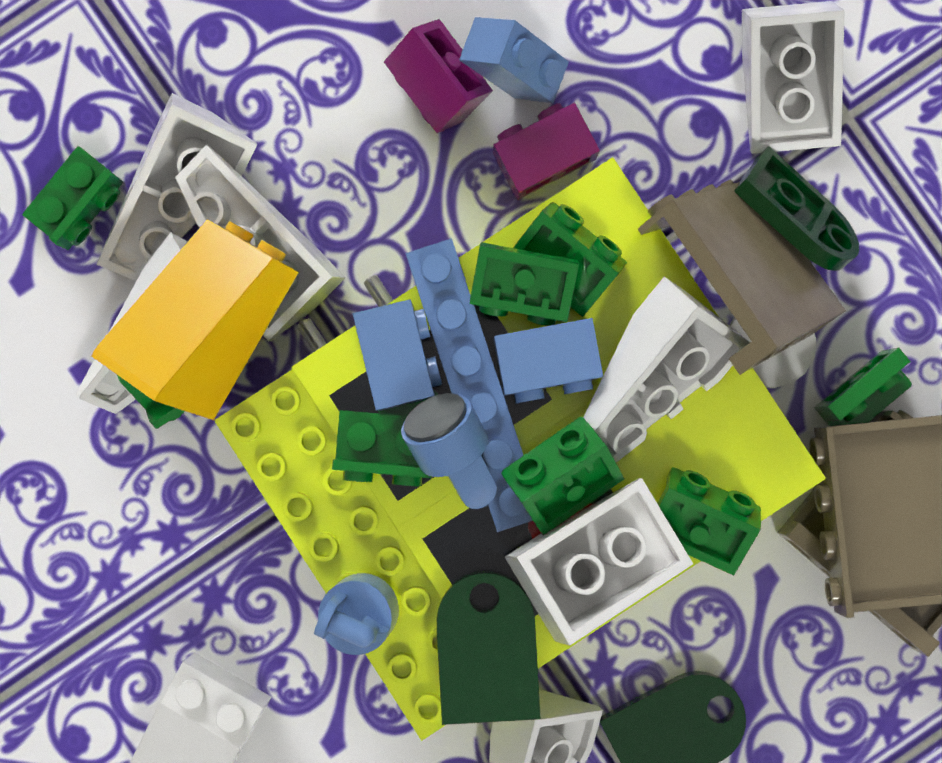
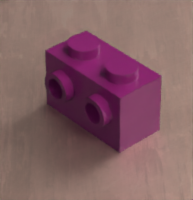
M440 19L412 28L384 61V64L393 74L398 85L405 90L420 110L425 121L431 125L436 133L462 123L493 91L483 76L459 60L462 48Z
M575 102L564 108L561 103L552 105L537 115L539 121L524 129L521 124H516L497 136L499 141L493 144V155L517 200L597 159L600 149Z

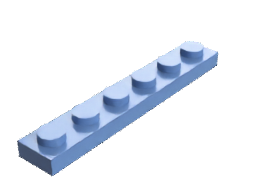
M451 238L405 253L451 393L460 394L469 399L488 436V443L481 457L497 487L494 499L488 504L496 530L500 532L533 521L501 474L503 469L524 455L475 307L469 304L471 295L453 240Z

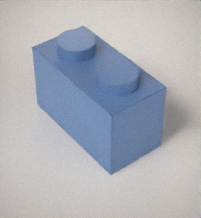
M475 17L459 58L461 62L513 98L554 103L569 63L568 60L516 20Z
M409 299L352 313L375 409L382 411L423 401L435 396L433 387L442 385L436 357L426 358L422 339L429 338L430 332L424 309L414 311L413 303Z
M593 318L494 336L493 340L504 396L514 394L516 403L545 398L543 389L563 385L564 395L592 390V380L603 377Z

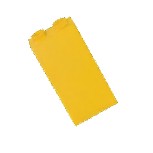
M207 219L97 345L91 357L153 401L214 420L299 272L283 263L287 254L263 240L260 241L257 247L252 245L250 242L254 235L229 221L224 229Z

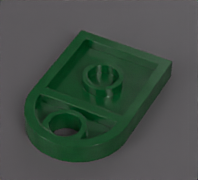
M768 146L755 159L734 192L810 261L827 270L839 271L843 269L859 254V242L852 226L828 199Z
M481 571L460 578L445 592L437 613L442 725L541 719L535 616L529 597L518 583L500 573ZM478 584H490L498 591L499 599L493 608L480 610L471 603L470 593Z
M693 671L676 676L602 715L600 724L620 763H719L730 756L739 746L745 732L746 714L739 695L726 681L711 673ZM717 696H725L729 698L731 703L730 712L722 719H713L707 713V706L710 700Z

